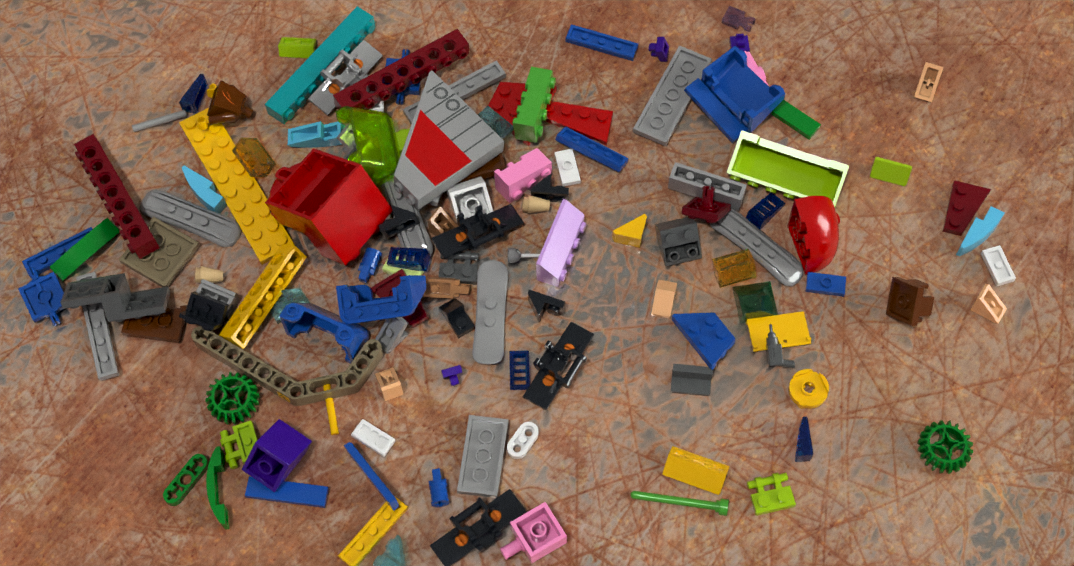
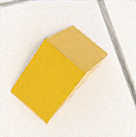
M646 214L613 230L612 240L616 243L640 248L646 227Z

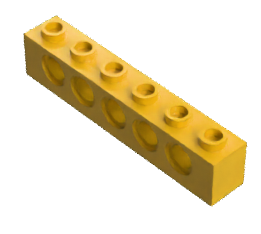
M282 244L219 336L244 349L307 256L295 245Z

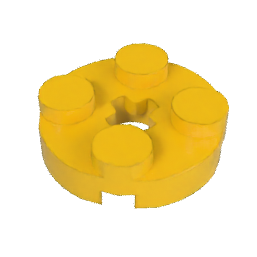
M803 369L794 374L789 383L788 391L790 398L799 408L812 409L819 407L825 402L829 392V384L821 373L813 372L812 369ZM805 385L814 388L811 391L812 393H808L804 390Z

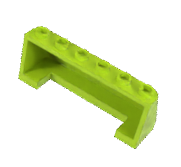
M741 130L727 174H730V179L739 182L741 179L748 181V185L757 188L759 185L765 186L766 191L775 194L776 191L783 192L784 197L793 200L794 197L825 196L833 201L835 207L849 170V165L823 159Z

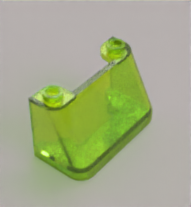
M344 106L335 111L338 122L344 125L348 123L352 125L357 151L350 154L347 160L361 164L377 187L393 179L401 154L392 117L385 112Z

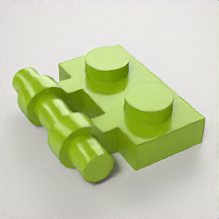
M252 420L233 426L234 434L229 435L227 430L220 432V443L225 449L226 463H229L230 469L238 467L237 460L242 458V462L245 464L255 442L258 440ZM237 442L239 448L237 451H233L232 444Z
M777 472L769 477H756L752 481H747L748 489L756 488L757 493L750 496L756 516L796 506L791 487H782L781 482L788 481L787 473L779 474ZM774 485L775 489L764 491L763 486Z

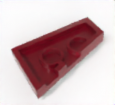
M954 180L942 232L962 236L991 189Z
M401 269L372 286L371 289L380 298L393 296L392 288L400 284L401 276L407 275ZM420 301L413 314L402 318L414 328L429 319V316Z

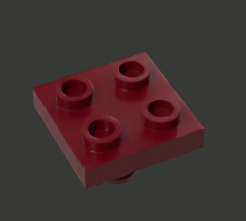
M703 186L702 198L695 197L682 207V215H687L691 219L700 218L705 219L709 223H716L731 211V204L713 200L715 188L711 186V189H709L710 186Z

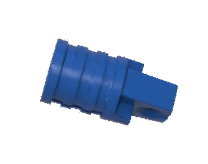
M366 248L358 271H360L358 277L360 282L367 284L370 275L375 274L376 267L382 257L380 251L374 248Z
M440 468L432 469L433 480L429 481L431 506H447L450 503L447 480L441 479Z

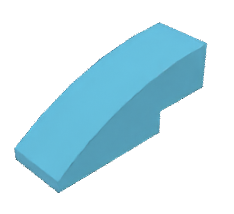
M320 121L288 129V146L315 148L342 145L337 136L344 129L345 125L341 121L325 125Z
M183 165V173L196 198L208 210L221 214L227 205L224 197L216 193L214 183Z
M991 206L984 220L976 217L956 255L960 257L988 239L1000 223L1005 212Z

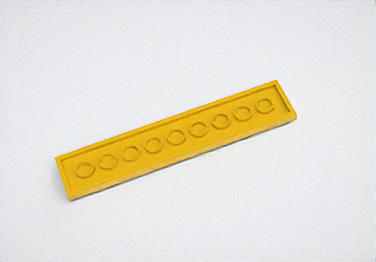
M209 108L179 122L220 195L224 197L227 207L240 226L258 260L263 265L273 258L282 244L294 245L284 226L272 216L269 207L265 204L267 201L266 196L223 124L210 125L209 123L208 128L205 130L198 128V117L201 115L206 116V118L209 117L207 116Z

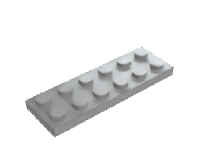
M679 45L637 120L633 133L666 146L691 101V98L684 89L697 78L702 80V70L711 64L712 59Z

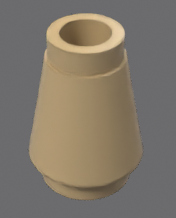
M530 195L523 197V212L528 214L549 211L550 200Z
M204 266L196 268L195 283L201 284L202 279L211 283L223 282V271Z

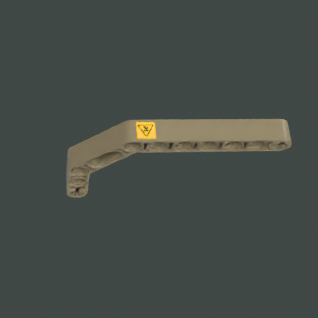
M202 326L194 328L191 333V337L198 349L240 374L247 375L255 383L294 406L307 405L324 401L327 398H338L359 392L383 358L381 343L376 339H370L364 344L346 371L297 382L216 333L202 329ZM221 345L219 349L214 350L215 346ZM237 354L234 359H229L231 355ZM247 364H253L251 368H245ZM362 364L367 365V367L364 369L358 368ZM269 373L267 377L261 378L262 374ZM350 380H356L352 385L347 384ZM279 383H285L283 387H277ZM326 384L337 385L335 388L330 390L321 391L317 393L312 392L314 388L321 387ZM301 392V395L298 397H292L294 393Z

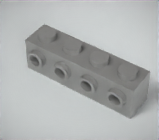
M675 162L669 177V189L702 198V187L710 186L709 189H711V186L715 188L713 200L729 203L732 209L740 210L745 196L746 184Z

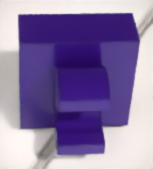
M744 33L730 36V49L736 46L740 50L750 52L748 35L744 36Z
M657 37V43H650L648 50L652 51L651 56H658L660 62H667L669 45L665 37Z
M461 365L441 370L443 378L449 377L451 386L459 384L457 374L462 373Z

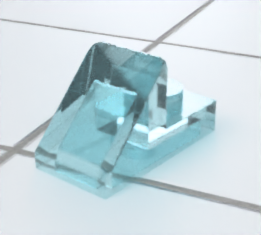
M300 288L281 291L283 297L277 300L270 310V314L277 324L281 323L279 316L286 305L290 303H310Z

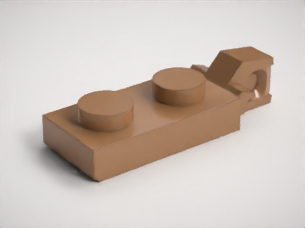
M426 277L427 286L423 297L454 299V297H459V294H468L469 284L460 283V280L455 278Z

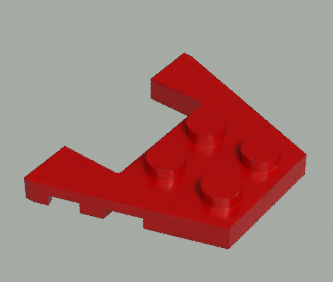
M500 82L486 108V115L502 127H506L515 136L512 122L514 118H517L516 110L518 105H521L523 91L527 92L525 89L526 83ZM557 86L554 89L551 88L550 94H552V98L557 90ZM523 141V143L527 146H529L531 143L529 141Z

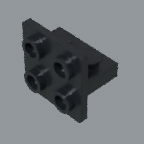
M194 291L191 292L186 311L181 312L179 317L185 319L186 323L198 324L204 330L213 331L226 325L229 319L225 318L229 304Z

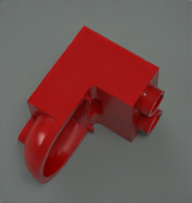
M314 148L301 163L289 168L282 167L276 172L275 177L277 179L274 181L269 198L265 202L277 222L304 233L323 257L345 266L348 262L353 261L359 256L361 247L372 234L380 231L378 225L382 224L393 211L361 164Z

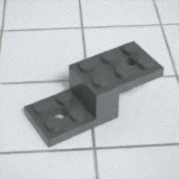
M125 273L68 282L61 299V305L63 309H74L83 305L102 303L108 322H120L129 318L139 319L147 315L165 313L170 297V289L167 286L131 293Z

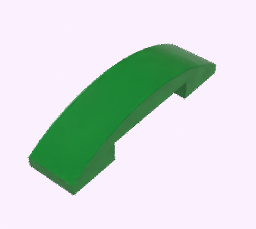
M107 217L49 268L63 282L80 265L114 238L120 230Z
M217 446L209 461L206 487L211 509L223 528L227 530L229 529L228 509L224 504H219L217 475L219 472H225V459L222 448Z

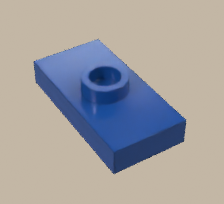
M808 272L805 292L844 297L846 276Z

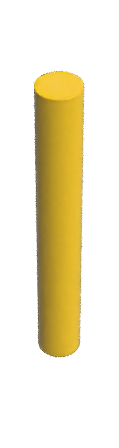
M331 384L323 386L324 391L331 389ZM327 398L325 402L331 435L339 434L334 402L333 398Z

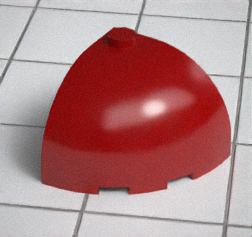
M807 196L794 199L787 224L805 275L808 272H818L829 265L838 249V224H840V218L838 213H836L833 201L825 196Z

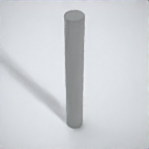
M185 110L132 125L134 132L187 117Z

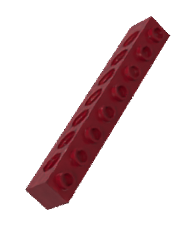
M456 29L334 94V104L345 120L354 118L362 111L373 108L375 104L388 100L396 93L403 92L412 84L419 83L429 75L430 71L436 73L442 68L449 67L453 62L464 59L469 54V43L460 31Z
M94 133L75 143L77 151L74 153L80 162L84 161L85 164L82 167L87 175H92L89 179L94 187L98 186L99 190L96 192L102 201L106 200L107 203L104 206L109 214L113 212L114 216L111 218L116 227L120 226L122 228L119 232L124 241L128 239L130 242L127 244V247L132 255L136 253L139 259L159 249L158 243Z

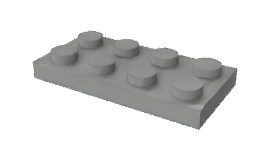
M469 415L457 493L492 498L498 497L509 424L508 419Z

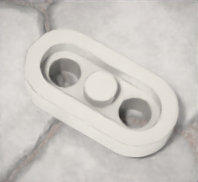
M532 422L521 424L507 444V452L510 457L521 459L527 454L539 435L536 424ZM529 431L532 435L526 436L525 433ZM519 447L521 450L515 452L514 448Z

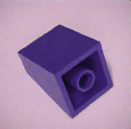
M279 419L255 442L242 470L273 492H276L306 454L312 441Z

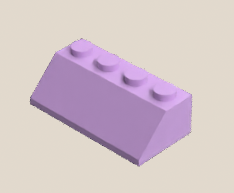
M565 199L562 200L536 263L537 280L556 287L559 286L560 281L564 282L567 274L565 269L567 265L572 263L574 256L572 252L578 248L580 242L578 237L580 233H584L587 224L584 222V214Z

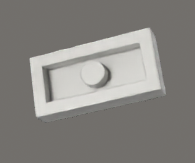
M1000 245L982 250L981 256L996 287L1015 281L1016 277Z

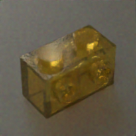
M241 137L232 150L251 177H267L276 165L257 138Z
M749 249L712 259L714 276L720 288L756 278L755 261Z

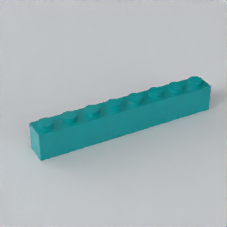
M357 6L265 103L267 113L282 124L291 120L295 112L306 104L308 98L326 80L321 76L320 72L323 69L325 70L335 60L340 50L350 54L368 34L374 31L376 27L374 16Z

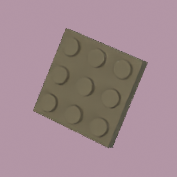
M153 216L147 226L160 248L139 259L136 253L132 255L128 248L119 261L157 285L167 287L200 247V244Z

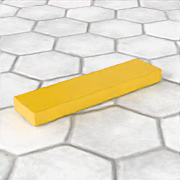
M395 497L399 507L393 511L385 502L342 550L338 557L348 566H358L408 510V506Z

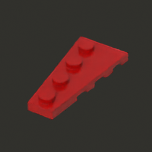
M551 101L550 105L547 104L546 122L558 127H568L591 140H598L601 144L607 146L613 111Z

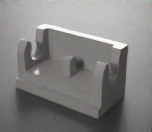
M204 279L201 280V284L196 290L200 294L229 304L226 314L227 318H230L239 303L236 293Z

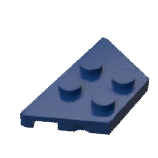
M715 313L672 315L674 324L711 370L716 367L718 360L726 355V351L735 344V337Z

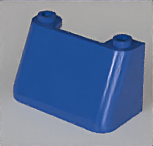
M736 46L702 70L701 81L742 124L748 133L754 131L785 98V92L781 86L773 84L769 87L747 66L746 53Z
M423 275L401 276L400 284L392 288L393 296L374 299L372 289L367 285L336 286L340 318L346 324L409 316L414 313L426 291V277Z
M290 303L285 306L279 316L286 334L290 337L296 338L297 334L301 332L309 334L312 327L335 336L337 343L346 352L345 361L350 364L369 340L368 330L364 326L357 323L346 324L339 315L312 303Z

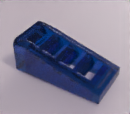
M200 74L181 98L179 104L182 110L193 114L197 113L208 86L204 74Z
M771 192L748 211L746 218L757 228L761 229L785 206V202Z
M391 247L387 265L416 271H427L430 254L427 249ZM397 254H400V255H399V259H398V261H397V260H396V256H397Z
M509 351L510 390H527L530 386L529 351ZM514 358H525V362H514ZM514 366H525V369H514ZM514 373H525V377H514ZM514 381H526V384L514 385Z
M802 417L799 425L795 462H807L813 456L807 417Z

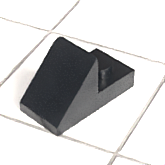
M552 174L531 188V196L550 200V202L562 203L563 199L569 201V188L551 186Z
M391 205L395 218L387 219L378 226L381 233L387 239L420 224V221L414 212Z
M532 290L528 291V301L538 322L541 321L545 310L552 315L563 316L565 301Z
M456 298L439 307V310L458 339L475 329L474 324L465 312L464 305Z

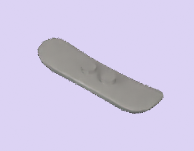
M396 168L383 173L379 183L384 197L390 206L393 205L414 212L419 219L420 224L397 235L405 258L415 264L423 263L432 256L433 244L420 211L414 206L409 205L404 195L395 190L393 184ZM393 211L391 212L392 219L395 218Z
M151 190L143 198L140 205V211L143 215L151 218L154 216L165 223L184 229L222 247L233 246L240 238L241 228L235 220L165 191Z
M731 208V211L718 222L709 223L713 229L743 249L785 286L792 287L801 280L803 276L801 263L741 213Z
M496 260L484 261L479 266L477 272V305L472 355L477 363L487 365L497 364L504 356V323L508 270L503 262Z

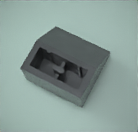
M685 217L655 224L657 242L665 266L702 258L697 222L694 219Z

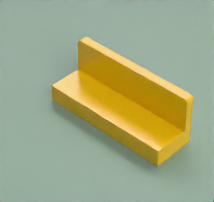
M672 446L662 474L720 495L730 466Z

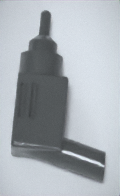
M770 324V332L768 333V338H766L768 365L795 368L794 360L783 359L782 345L778 343V337H776L772 324Z

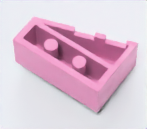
M538 148L521 156V161L515 164L512 162L508 163V168L502 171L499 169L494 171L495 188L509 203L519 200L523 193L531 190L540 180L551 174L552 162Z

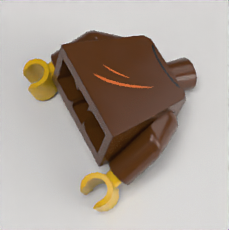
M221 80L217 86L214 83L209 85L207 96L212 98L207 113L209 117L199 116V123L197 125L200 130H205L208 128L209 123L210 125L236 123L240 116L249 119L253 109L244 106L245 94L240 92L234 85H229Z

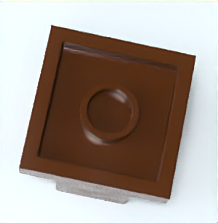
M892 277L886 315L910 326H917L918 322H922L923 319L920 316H930L932 313L934 297L923 296L924 289H928L929 284L917 279L905 280L900 277Z

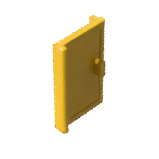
M804 311L746 320L753 352L766 350V338H768V333L770 332V324H772L773 332L778 337V343L782 345V348L811 344Z

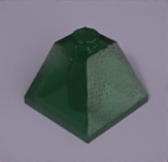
M770 281L732 287L740 323H744L747 319L778 315Z

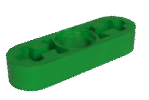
M196 454L192 456L164 490L163 498L168 505H179L206 473L209 462L204 455ZM202 461L203 466H196L195 463ZM189 469L195 471L196 475L194 476V474ZM185 475H189L192 478L191 482L187 485L181 484V479ZM177 484L179 485V487H180L181 489H183L182 492H181L180 489H178V488L176 487ZM170 493H172V494H175V493H176L177 498H176V499L170 498L169 494H170Z

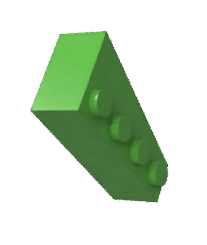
M531 67L525 84L527 92L523 91L521 105H518L516 110L517 118H514L512 122L515 139L537 143L538 137L542 136L543 126L541 125L543 120L546 121L548 112L546 106L551 103L552 94H550L551 88L554 89L556 78L553 77V70Z

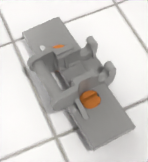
M365 40L350 54L340 50L335 60L325 70L323 69L320 72L321 76L326 80L308 100L328 116L336 107L333 95L368 77L367 73L383 55ZM344 60L347 68L340 75L332 76L331 73Z

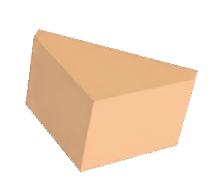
M925 62L914 95L915 98L932 102L943 70L942 66Z
M658 280L651 315L670 319L677 283Z
M985 284L971 311L999 324L1007 308L991 286Z
M394 367L375 374L385 401L404 395Z

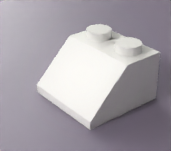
M482 177L455 184L447 190L456 221L457 215L461 213L464 214V219L474 216L475 207L479 205L482 206L483 214L493 212L486 183Z

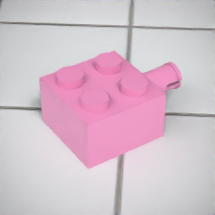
M544 502L510 522V528L515 536V540L501 547L500 551L507 560L522 550L532 564L566 544L567 535L547 503Z

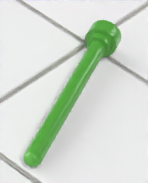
M632 491L630 494L633 499L710 509L724 516H727L728 499L713 502L640 491Z

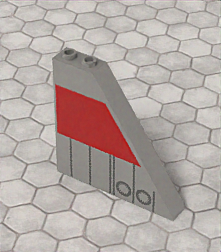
M430 71L394 173L393 186L398 193H402L409 205L414 206L417 210L502 153L504 148V140L433 71Z

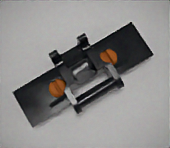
M511 204L488 214H483L482 206L479 205L475 207L474 216L464 219L463 213L458 214V227L433 237L432 241L442 257L446 259L467 249L476 250L478 246L494 239H501L504 237V233L524 225V222Z
M570 322L555 347L548 340L544 345L546 351L541 359L536 358L533 362L534 367L539 372L526 390L523 398L547 411L562 387L569 388L571 386V380L582 363L586 362L587 358L583 355V352L594 337V334ZM569 360L574 361L565 377H561L560 374Z
M510 489L487 505L479 497L467 509L457 516L449 518L455 528L432 543L430 547L444 566H452L468 553L474 550L480 553L503 536L502 529L527 511ZM482 508L483 513L480 520L470 527L468 525L461 527L460 523Z

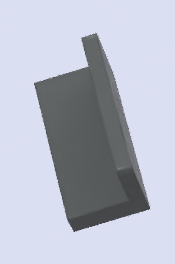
M673 363L671 393L710 396L713 370L705 366Z

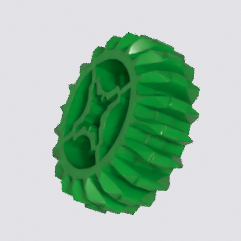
M229 372L228 377L222 374L221 380L215 378L216 384H210L211 391H206L208 396L205 400L208 404L207 409L211 412L212 417H217L219 422L224 420L225 424L228 425L232 420V423L236 425L237 420L240 419L244 423L243 417L251 418L249 412H256L254 406L259 405L257 400L260 398V394L257 392L258 387L254 385L252 379L248 380V376L245 374L242 377L239 372L235 376H233L232 372ZM223 392L224 396L220 400L221 402L218 404L219 396ZM248 392L247 399L245 403L242 404L241 401L245 397L244 394ZM229 395H230L231 397L234 396V398H236L237 402H236L234 399L231 400V398L229 397Z
M940 420L938 424L935 421L932 422L931 427L926 426L924 431L920 433L921 438L917 441L920 445L917 450L922 453L920 459L927 460L925 466L933 465L932 471L939 468L940 474L944 470L948 474H951L952 470L959 472L960 468H965L966 463L970 462V455L973 454L971 449L973 442L968 441L970 435H964L966 430L965 428L959 430L958 423L952 426L951 420L946 425L943 420ZM939 434L938 441L930 444V438ZM960 450V457L951 460L952 453Z

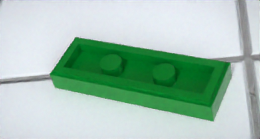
M785 100L770 113L809 140L821 126L820 123Z

